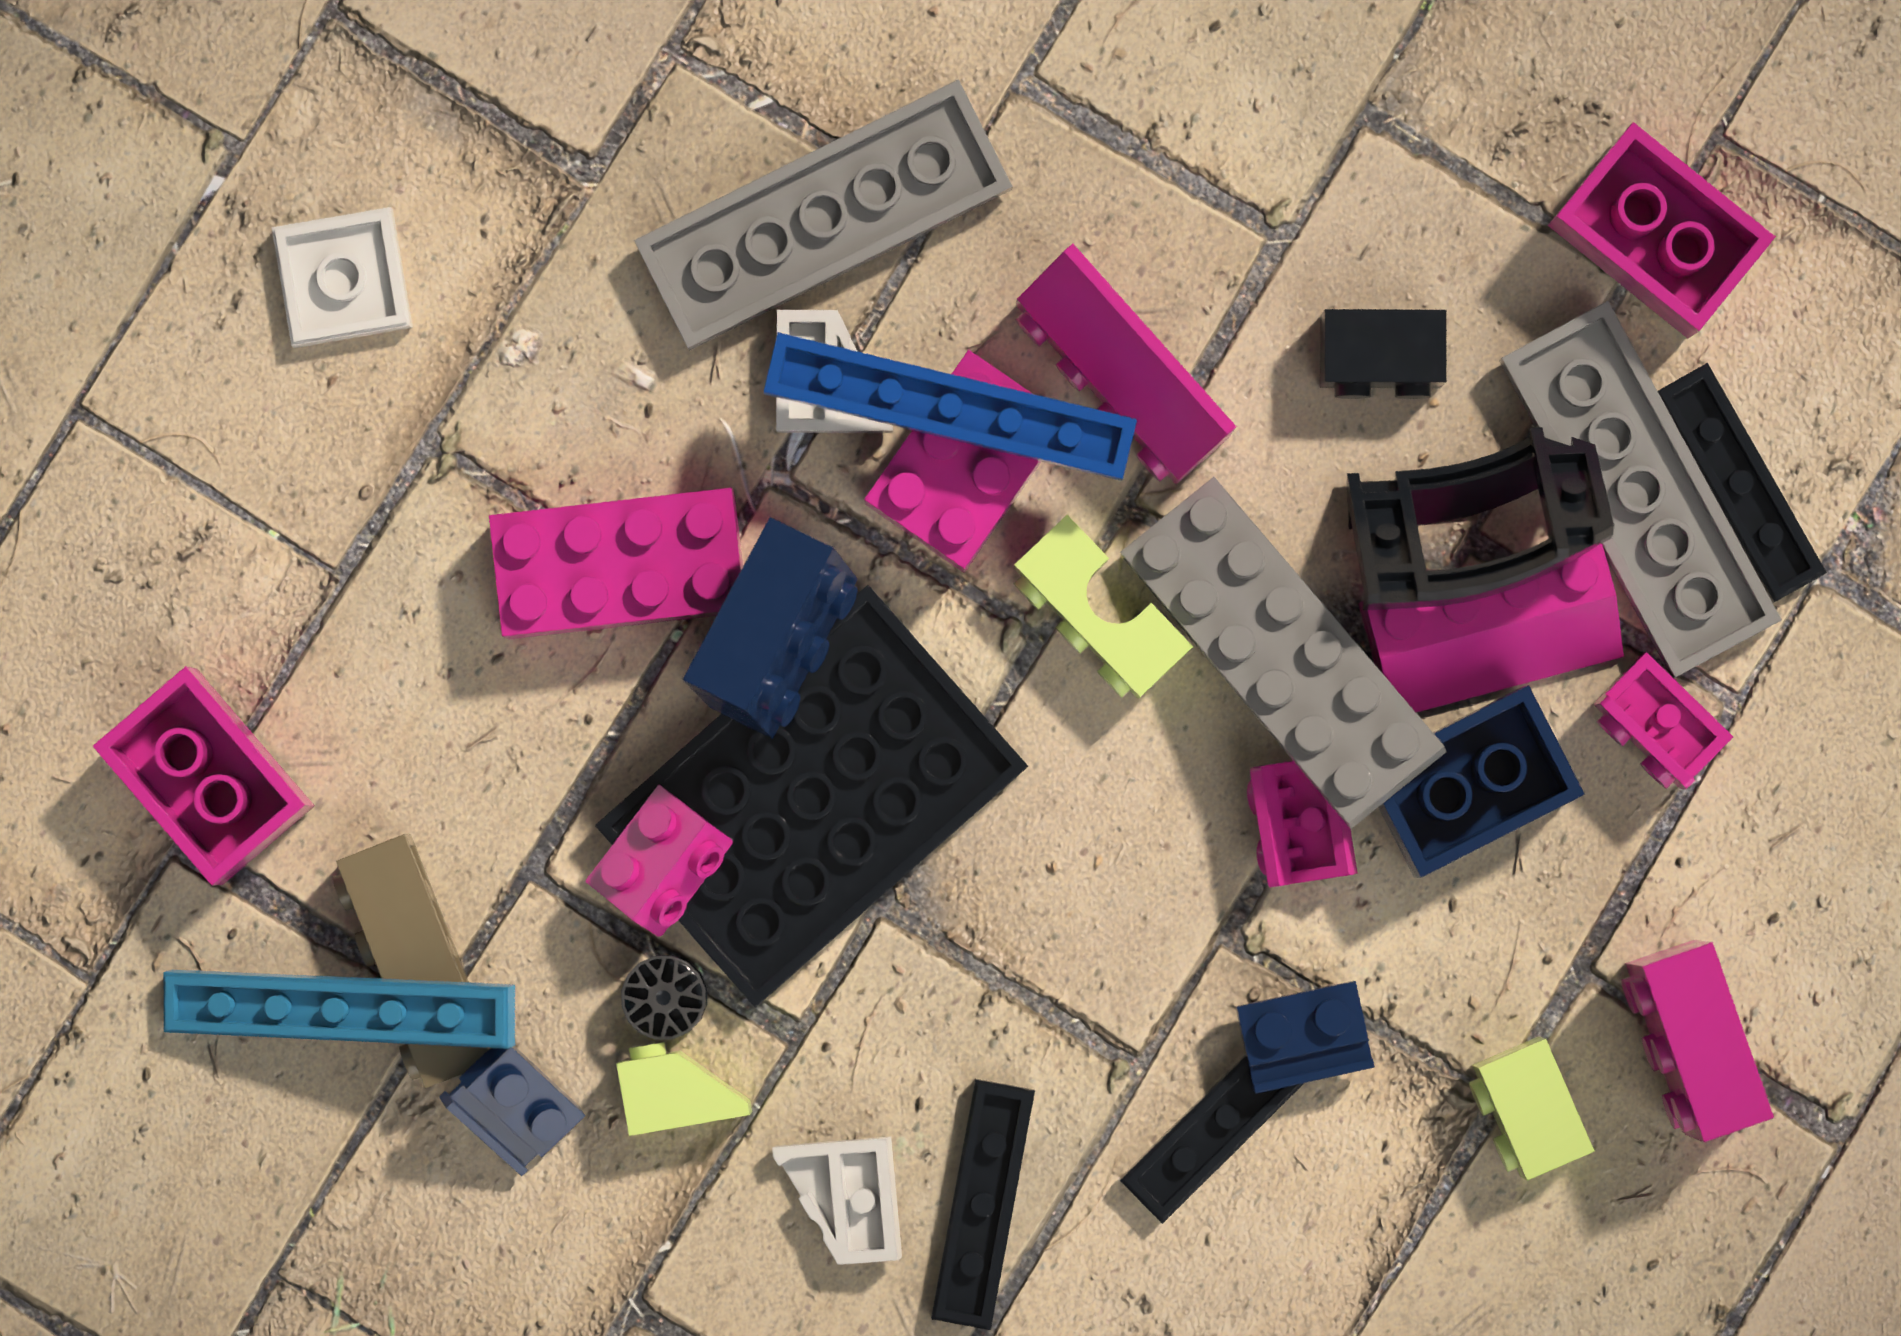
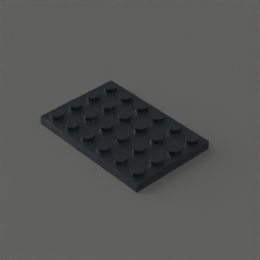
M869 585L857 594L848 615L842 620L836 619L826 638L829 641V648L823 663L815 673L808 672L797 692L800 694L801 699L793 719L787 726H779L773 739L730 717L720 714L595 825L610 844L613 845L656 787L661 785L707 822L732 839V845L724 854L720 867L701 884L688 901L685 912L678 921L755 1008L1028 767L1024 760Z

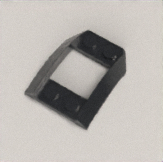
M1542 427L1530 428L1529 438L1496 453L1454 465L1395 471V480L1361 482L1359 473H1347L1348 529H1353L1364 591L1363 610L1445 606L1489 597L1531 582L1566 565L1599 544L1610 540L1614 533L1613 517L1596 445L1571 437V446L1545 438ZM1538 489L1549 539L1531 548L1494 561L1453 569L1426 571L1418 526L1473 516L1512 502Z

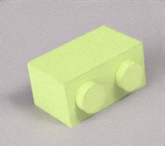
M1538 1036L1472 1065L1478 1079L1469 1082V1086L1482 1115L1485 1116L1493 1112L1502 1135L1493 1138V1141L1507 1172L1517 1168L1520 1177L1528 1181L1595 1152L1545 1038Z

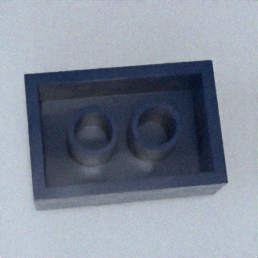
M769 517L682 680L711 709L773 739L779 726L785 727L793 719L801 699L800 694L797 692L808 672L815 673L823 663L829 648V641L826 638L836 619H844L853 607L858 592L855 586L858 580L834 547Z
M1528 685L1518 688L1434 731L1435 736L1445 746L1446 753L1378 808L1413 877L1422 878L1585 795Z

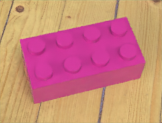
M732 488L489 515L502 637L509 640L717 616L743 568L736 499Z

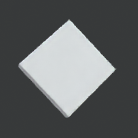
M391 207L272 227L292 347L298 348L413 328L394 213Z

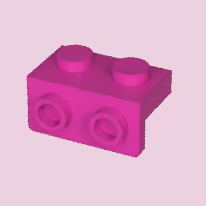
M1643 652L1593 703L1603 714L1596 721L1599 726L1622 747L1630 740L1647 757L1640 765L1665 789L1672 783L1679 789H1688L1695 781L1694 777L1733 738L1647 652Z
M1294 761L1250 768L1251 780L1247 785V799L1252 813L1257 816L1261 838L1256 849L1257 862L1261 872L1267 876L1270 888L1358 874L1351 829Z
M658 785L585 882L631 920L660 937L669 926L676 923L682 917L688 901L705 879L720 867L724 854L730 848L733 841L671 792Z

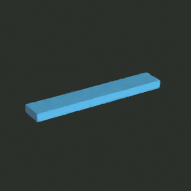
M174 969L163 972L164 1032L506 1049L515 1046V984Z

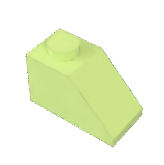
M665 1042L629 1048L630 1059L617 1063L629 1136L747 1116L752 1113L750 1099L682 1051L666 1053Z

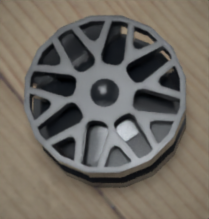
M656 955L639 962L627 975L621 990L622 1009L627 1021L640 1034L655 1040H673L690 1032L702 1020L708 1005V987L702 973L689 960L676 955Z

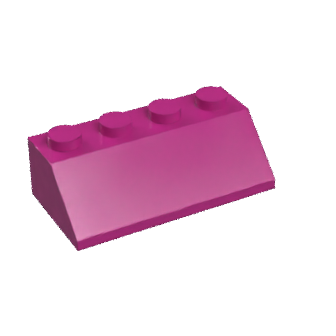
M1073 243L1017 298L1016 307L1022 314L1015 319L1016 322L1037 346H1041L1047 340L1062 359L1056 364V367L1069 383L1079 392L1087 385L1103 403L1097 410L1137 419L1133 438L1143 449L1136 456L1159 482L1168 476L1175 485L1178 484L1222 445L1236 429L1237 426Z
M1602 543L1577 559L1531 582L1508 591L1469 602L1445 606L1363 610V601L1358 603L1374 664L1416 713L1624 657L1617 596Z

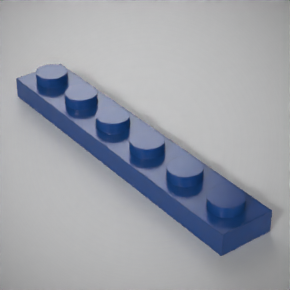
M779 332L763 391L765 395L1120 481L1124 477L1137 419Z

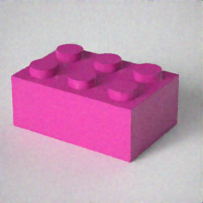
M1634 122L1621 134L1547 225L1687 339L1702 329L1776 237Z
M969 349L952 372L953 375L1031 393ZM912 430L864 501L865 505L965 573L1042 461Z
M185 666L93 745V748L212 886L224 885L315 806L196 668Z
M1691 940L1625 963L1630 977L1621 980L1624 994L1633 1014L1640 1012L1644 1016L1650 1034L1642 1037V1044L1654 1072L1660 1070L1665 1076L1670 1092L1662 1095V1101L1673 1129L1681 1128L1686 1136L1707 1142L1773 1119V1112L1713 942Z

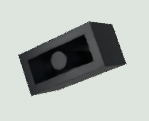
M1325 309L1320 315V388H1334L1335 398H1370L1371 388H1395V398L1426 399L1431 398V388H1441L1447 382L1446 310Z

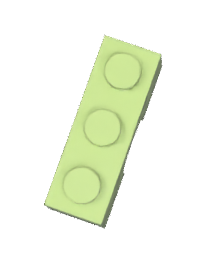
M1066 515L1014 564V569L1021 577L1013 584L1035 608L1039 610L1047 603L1058 614L1062 621L1055 628L1077 652L1082 653L1089 647L1104 663L1097 671L1098 674L1120 697L1131 691L1139 699L1193 646L1152 603L1134 619L1125 623H1109L1095 615L1087 601V586L1091 577L1108 562L1109 558Z

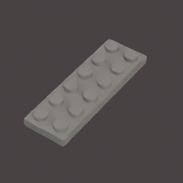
M958 79L634 241L690 351L1012 191L1013 186Z
M1609 301L1499 360L1535 428L1542 427L1545 438L1571 446V437L1596 445L1614 522L1612 538L1602 543L1604 552L1668 673L1673 678L1782 621Z
M1215 477L1211 478L1120 552L1127 564L1350 829L1446 753L1445 746Z

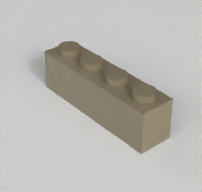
M411 834L400 835L336 861L341 874L332 877L334 887L343 908L346 911L354 908L363 930L355 933V939L367 967L376 964L382 979L469 982ZM404 1044L399 1046L403 1063L410 1078L415 1080L421 1077L425 1089L463 1074L490 1049L485 1047Z

